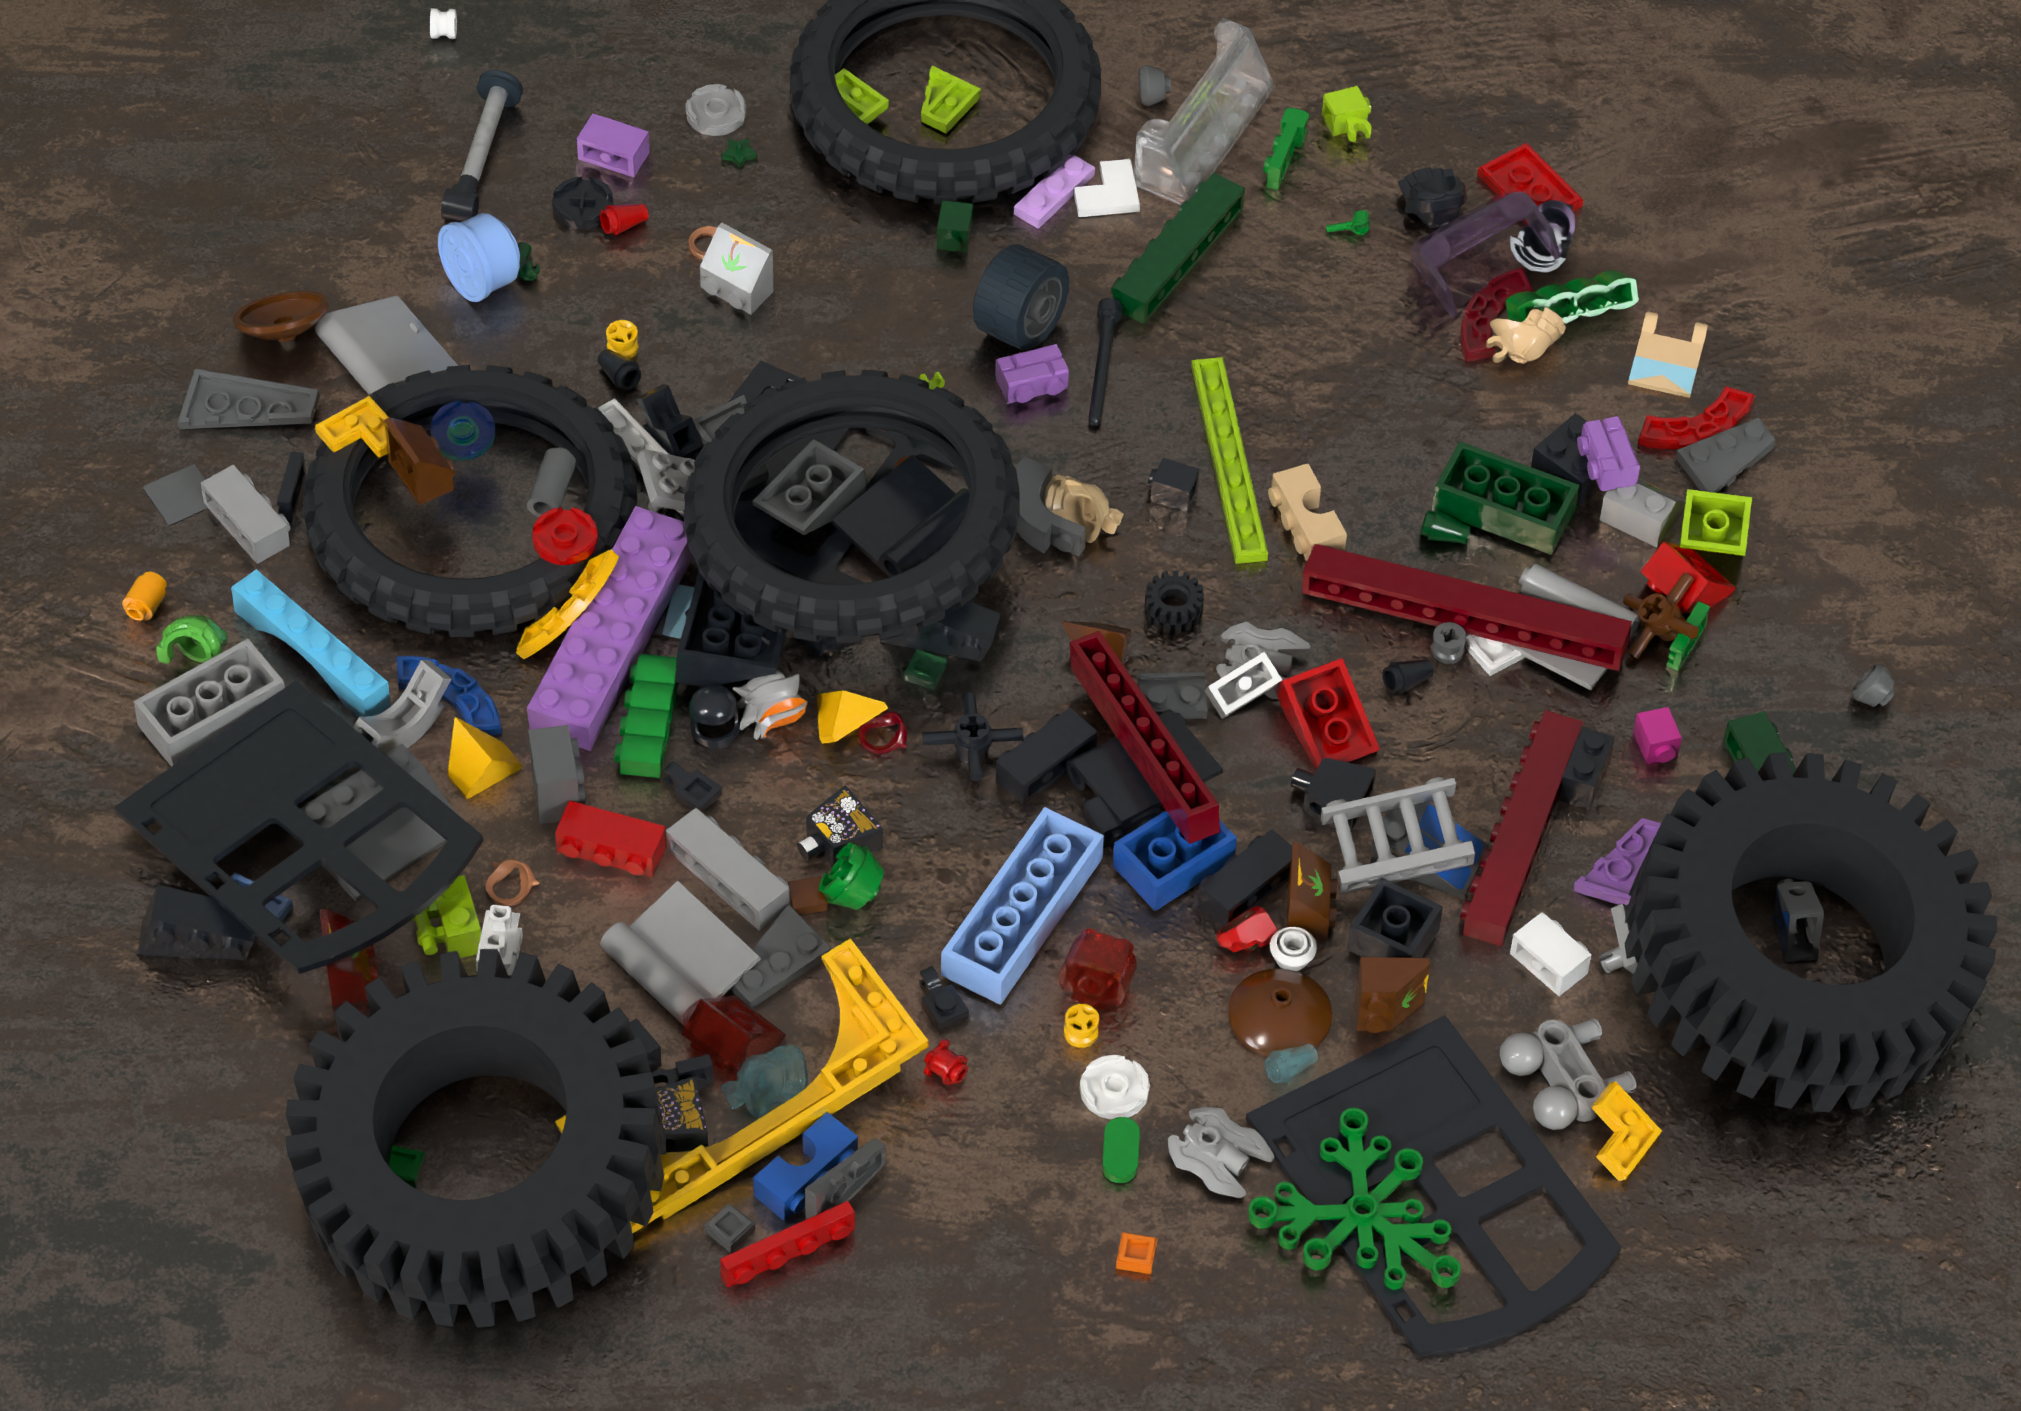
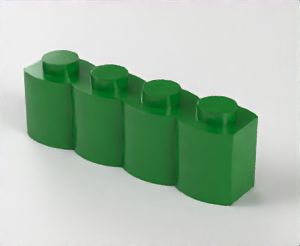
M1609 270L1598 274L1593 279L1580 277L1569 281L1564 286L1552 284L1540 288L1535 293L1529 291L1515 293L1506 299L1508 320L1523 322L1531 310L1538 309L1544 311L1546 307L1558 314L1564 323H1568L1580 315L1591 317L1600 315L1609 308L1625 309L1631 307L1639 301L1636 279L1621 271Z
M639 654L637 664H631L629 681L634 684L632 690H626L624 707L625 710H628L627 717H621L619 734L624 737L622 743L616 744L614 762L620 763V774L661 778L678 683L675 682L677 657Z

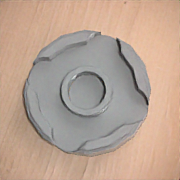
M721 84L706 85L696 89L692 93V97L689 100L687 99L685 104L686 118L691 127L701 134L710 136L727 135L736 131L743 125L747 116L746 101L741 93L735 89L734 91L727 89L726 85Z

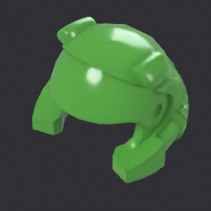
M187 615L184 618L178 617L163 630V638L157 645V657L159 662L169 664L174 657L173 647L176 643L179 650L188 658L204 663L222 653V646L227 645L228 635L226 630L220 629L212 619L206 616Z

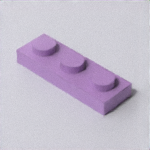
M1069 154L1060 168L1043 178L1014 206V215L1039 229L1074 196V187L1084 186L1095 176V167L1079 157Z

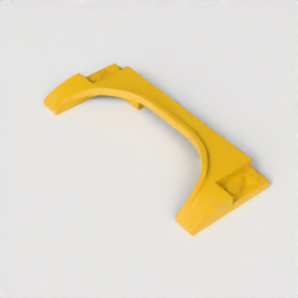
M851 938L821 956L834 985L840 1008V1026L837 1041L825 1067L821 1069L820 1074L803 1091L729 1138L705 1148L703 1145H700L692 1151L666 1152V1155H660L664 1179L661 1191L650 1190L654 1212L648 1224L660 1216L663 1220H666L805 1132L826 1112L831 1115L899 1073L902 1063L929 1047L928 1039ZM566 1115L555 1121L561 1134L564 1129ZM631 1222L632 1233L644 1227Z

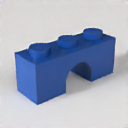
M826 1112L803 1133V1153L811 1158L812 1161L805 1165L795 1166L777 1156L753 1177L754 1197L783 1221H786L793 1213H800L805 1208V1188L858 1150V1136L830 1113Z

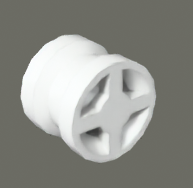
M431 8V38L438 39L440 36H447L449 39H456V9L441 12L439 9Z

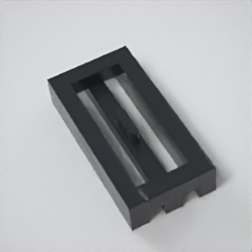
M299 452L290 453L277 499L278 513L283 514L289 523H293L306 476L304 453Z

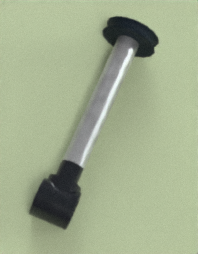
M490 70L480 76L477 91L486 103L459 183L452 186V189H446L441 206L442 219L463 222L478 215L480 201L476 188L503 107L516 106L523 94L521 82L507 72Z

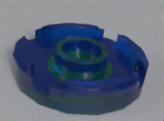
M461 401L449 403L439 409L431 422V436H434L437 440L440 453L453 460H473L484 455L493 445L496 436L494 418L486 408L475 402H470V404L461 403Z

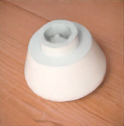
M1285 927L1278 930L1272 936L1270 951L1281 968L1299 971L1314 958L1317 951V943L1312 934L1307 930L1299 927Z

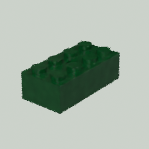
M1459 441L1435 485L1432 511L1435 512L1437 509L1456 520L1552 555L1576 509L1580 485Z

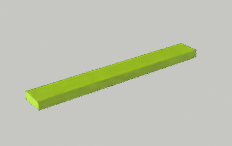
M1223 357L1192 360L1191 369L1235 564L1268 561V550Z

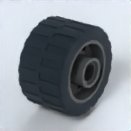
M1021 244L1007 246L1006 249L1001 250L992 259L977 286L973 305V319L976 327L1020 350L1027 351L1037 347L1053 331L1066 305L1070 283L1066 267Z

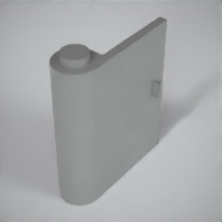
M398 295L325 313L315 327L317 335L368 395L391 383L400 386L406 383L405 378L413 374L430 370L431 374L435 375L447 372L448 366H458Z
M1534 564L1531 568L1526 567L1519 579V584L1522 585L1520 594L1632 621L1630 640L1638 628L1640 618L1637 613L1543 566ZM1507 643L1502 644V646L1512 651H1519L1522 656L1589 690L1595 686L1608 669Z
M679 881L672 885L630 926L624 922H618L610 927L600 942V947L684 1026L695 1025L702 1021L707 1014V1010L743 977L744 973L761 960L746 943Z

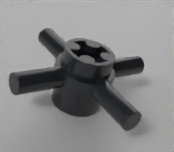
M968 692L963 695L964 716L960 717L954 730L922 732L923 745L954 744L957 756L961 761L969 765L970 779L972 781H979L983 778L982 761L988 756L992 742L1023 741V728L992 729L988 720L977 713L976 694Z

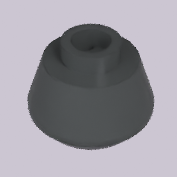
M1144 65L1139 69L1138 86L1140 102L1149 107L1165 100V94L1171 93L1170 76L1164 75L1162 69L1149 65Z
M1875 664L1868 669L1852 689L1854 699L1872 707L1877 704L1881 706L1887 704L1895 694V691L1892 689L1895 682L1887 667L1882 664Z

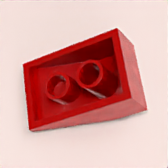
M1343 658L1282 680L1274 688L1286 719L1316 770L1324 758L1349 763L1380 751Z

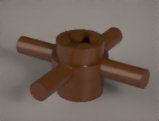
M1683 572L1666 597L1661 594H1652L1642 600L1631 593L1624 597V605L1638 611L1639 618L1644 627L1627 651L1631 657L1638 660L1655 635L1663 641L1675 640L1678 633L1691 639L1698 635V628L1686 622L1677 605L1693 583L1694 578Z

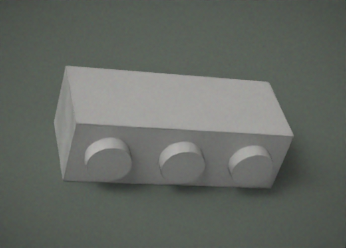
M234 464L201 482L204 504L257 564L290 546L288 532L291 528L283 514L278 515L273 510L268 497L264 493L259 494L251 478L246 473L242 474Z

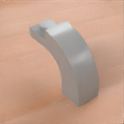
M421 660L400 698L381 714L358 717L353 728L384 754L401 744L409 748L428 731L441 714L445 705L440 700L452 678L430 660Z

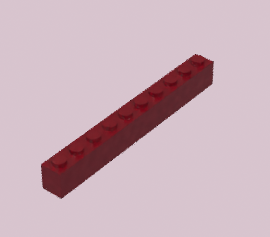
M1314 544L1303 570V594L1433 626L1452 622L1460 625L1466 634L1616 671L1620 670L1629 645L1632 621L1322 545Z

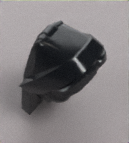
M1423 168L1412 171V174L1398 181L1400 191L1406 200L1404 213H1414L1425 225L1435 229L1449 227L1459 222L1461 206L1466 203L1468 198L1465 184L1460 181L1459 177L1454 176L1452 169Z

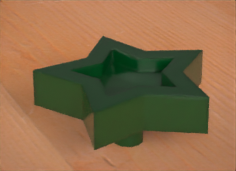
M749 138L741 141L727 139L728 148L721 154L722 160L734 161L739 168L742 167L745 161L757 158V152L749 147Z

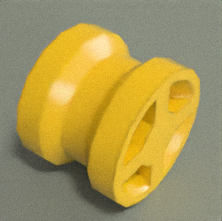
M627 320L615 321L607 327V349H611L629 359L633 358L639 349L637 327Z
M1077 1004L1067 1010L1065 1014L1064 1037L1071 1046L1086 1048L1096 1042L1099 1026L1097 1010L1087 1004Z

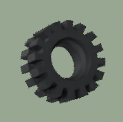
M1165 571L1162 572L1161 579L1156 575L1153 577L1152 582L1149 581L1147 584L1144 613L1147 615L1149 623L1154 621V627L1158 630L1163 625L1164 632L1170 633V628H1175V633H1181V627L1184 626L1185 630L1188 631L1192 628V624L1196 626L1199 623V618H1202L1204 604L1203 587L1198 585V580L1195 577L1189 580L1190 574L1186 572L1181 577L1178 576L1179 571H1173V576H1169L1168 572ZM1168 597H1178L1187 603L1182 606L1173 607L1164 604L1162 600Z

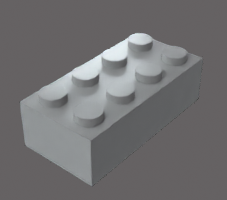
M246 639L134 700L137 724L172 767L285 688V684L253 643Z

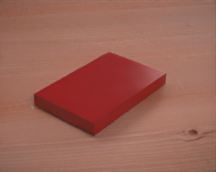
M1528 143L1478 167L1477 175L1526 225L1529 224L1536 208L1545 201H1562L1572 205V211L1583 206L1584 199Z

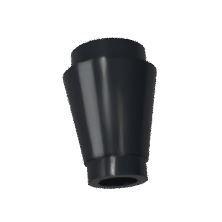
M605 349L599 354L598 364L617 388L629 390L639 383L641 370L637 362L611 349Z
M1428 659L1391 662L1388 667L1383 669V683L1389 692L1402 694L1428 678H1432L1434 669Z

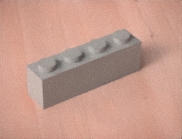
M695 808L666 830L667 851L759 931L776 919L789 904L790 889L787 882L782 877L773 875L756 855L752 856L743 849L736 837L733 835L728 836L721 830L716 820L710 815L705 816L700 810Z

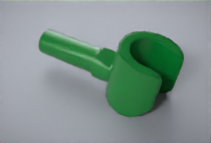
M1359 210L1354 213L1353 221L1326 225L1327 233L1352 230L1357 235H1365L1370 226V221H1368L1369 213Z

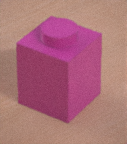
M1669 707L1637 713L1633 734L1646 764L1664 763L1678 758L1682 737Z

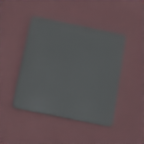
M195 464L143 486V489L168 525H172L208 508L203 502L201 482L205 478Z

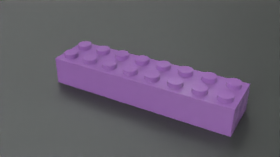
M635 506L612 549L619 556L613 571L595 598L572 623L527 707L529 730L569 725L571 738L577 737L579 748L588 751L592 750L630 678L631 664H637L639 654L643 653L692 560L686 537L685 522Z

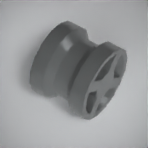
M1452 622L1438 625L1433 633L1431 647L1433 657L1444 664H1454L1460 661L1465 649V630L1460 625Z

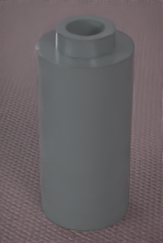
M560 447L551 448L545 452L527 502L528 510L537 517L553 508H560L576 466L575 457L567 449Z

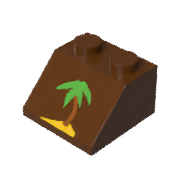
M1293 842L1288 880L1286 927L1303 928L1311 933L1315 940H1327L1328 927H1335L1336 907L1330 906V899H1336L1337 879L1331 878L1330 863L1301 843Z
M1360 957L1355 994L1357 1031H1369L1372 1033L1392 1031L1424 1004L1430 970V958Z

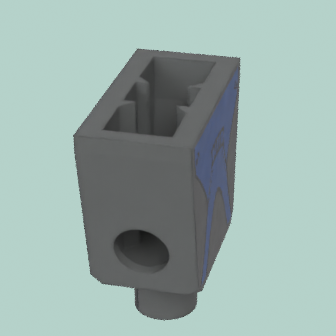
M1786 878L1778 882L1776 886L1773 923L1784 963L1818 959L1824 910L1812 884L1808 881L1796 882L1793 879ZM1796 924H1798V925L1800 926V928H1801V931H1800V932H1798V929H1797Z

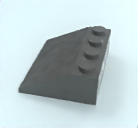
M403 744L385 754L453 810L424 766ZM360 770L301 807L300 810L320 827L330 828L384 788L364 771ZM403 807L352 842L346 849L387 882L445 845L447 841L412 811ZM322 865L356 902L363 898L361 894L328 866Z

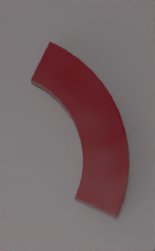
M1522 267L1493 278L1479 293H1475L1469 301L1460 330V346L1465 362L1492 357L1496 353L1495 346L1491 348L1486 347L1487 340L1493 337L1490 322L1498 319L1507 309L1506 299L1518 292H1533V288Z

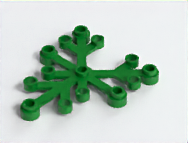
M1359 1108L1346 1109L1340 1117L1339 1129L1348 1139L1349 1152L1342 1147L1339 1140L1332 1137L1324 1139L1320 1145V1156L1323 1160L1327 1162L1337 1161L1351 1172L1354 1196L1349 1199L1347 1204L1314 1205L1298 1193L1295 1186L1289 1182H1281L1275 1187V1202L1269 1197L1260 1196L1254 1198L1249 1204L1248 1219L1252 1225L1259 1229L1268 1228L1279 1221H1293L1290 1225L1283 1226L1279 1231L1278 1242L1282 1248L1287 1250L1295 1249L1299 1245L1300 1235L1316 1220L1343 1219L1324 1239L1313 1238L1305 1243L1303 1261L1312 1270L1319 1271L1326 1268L1331 1262L1332 1252L1356 1228L1359 1240L1356 1262L1362 1268H1373L1378 1260V1250L1374 1246L1373 1228L1383 1235L1387 1265L1384 1274V1284L1389 1289L1398 1290L1405 1284L1406 1271L1401 1265L1400 1249L1431 1272L1432 1280L1438 1286L1449 1288L1459 1281L1461 1265L1456 1258L1449 1255L1437 1258L1413 1240L1414 1238H1430L1436 1244H1445L1450 1239V1224L1445 1220H1435L1432 1223H1418L1423 1217L1424 1206L1417 1199H1408L1405 1202L1382 1203L1404 1181L1413 1180L1421 1174L1423 1158L1418 1151L1410 1148L1400 1150L1395 1156L1394 1170L1368 1194L1366 1171L1377 1160H1385L1389 1157L1391 1142L1385 1136H1376L1371 1140L1370 1146L1363 1151L1362 1137L1367 1132L1368 1116ZM1350 1125H1355V1126H1357L1358 1128L1353 1129V1128H1350V1127H1348V1126H1350ZM1381 1145L1384 1146L1386 1149L1383 1151H1379L1375 1148V1146ZM1333 1147L1336 1149V1151L1328 1152L1325 1150V1148ZM1403 1166H1410L1413 1169H1405ZM1286 1191L1289 1192L1291 1195L1288 1197H1283L1279 1193ZM1413 1208L1416 1209L1418 1213L1411 1214L1407 1210ZM1364 1210L1368 1214H1360L1357 1211ZM1258 1214H1265V1215H1267L1268 1217H1266V1218H1261V1217H1258V1216H1256V1215H1258ZM1402 1217L1404 1221L1411 1224H1392L1385 1218ZM1442 1229L1446 1233L1439 1235L1435 1233V1230ZM1290 1234L1293 1235L1295 1239L1287 1240L1283 1236ZM1368 1253L1372 1255L1373 1258L1365 1259L1361 1255ZM1318 1255L1323 1259H1314L1312 1256ZM1448 1273L1451 1275V1277H1444L1440 1274ZM1392 1274H1396L1400 1276L1401 1279L1392 1280L1389 1276Z

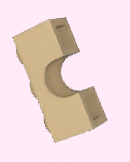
M1308 463L1273 473L1272 485L1268 489L1271 504L1274 507H1278L1281 512L1284 528L1291 531L1294 536L1295 548L1299 554L1304 555L1306 561H1308L1314 544L1345 551L1347 533L1335 511L1323 514L1308 511L1319 507L1321 486Z

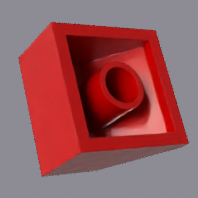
M1663 541L1640 571L1649 579L1647 585L1661 595L1664 593L1666 596L1683 572L1694 578L1693 583L1677 604L1682 615L1686 613L1691 614L1698 601L1711 608L1732 594L1736 589L1733 584L1694 549L1680 548V545Z

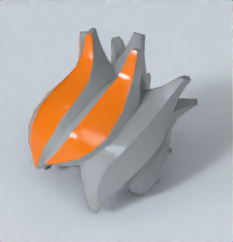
M776 670V674L747 679L749 682L746 685L733 687L732 689L742 697L737 702V708H745L740 723V730H744V728L756 722L755 739H758L760 735L761 739L765 738L767 733L773 728L796 722L805 713L808 702L797 694L799 674L785 678L779 670Z

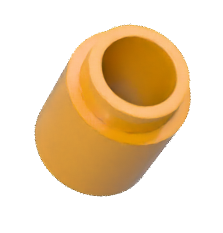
M150 571L137 577L122 602L126 614L130 618L137 621H145L152 618L166 595L167 583L164 578Z

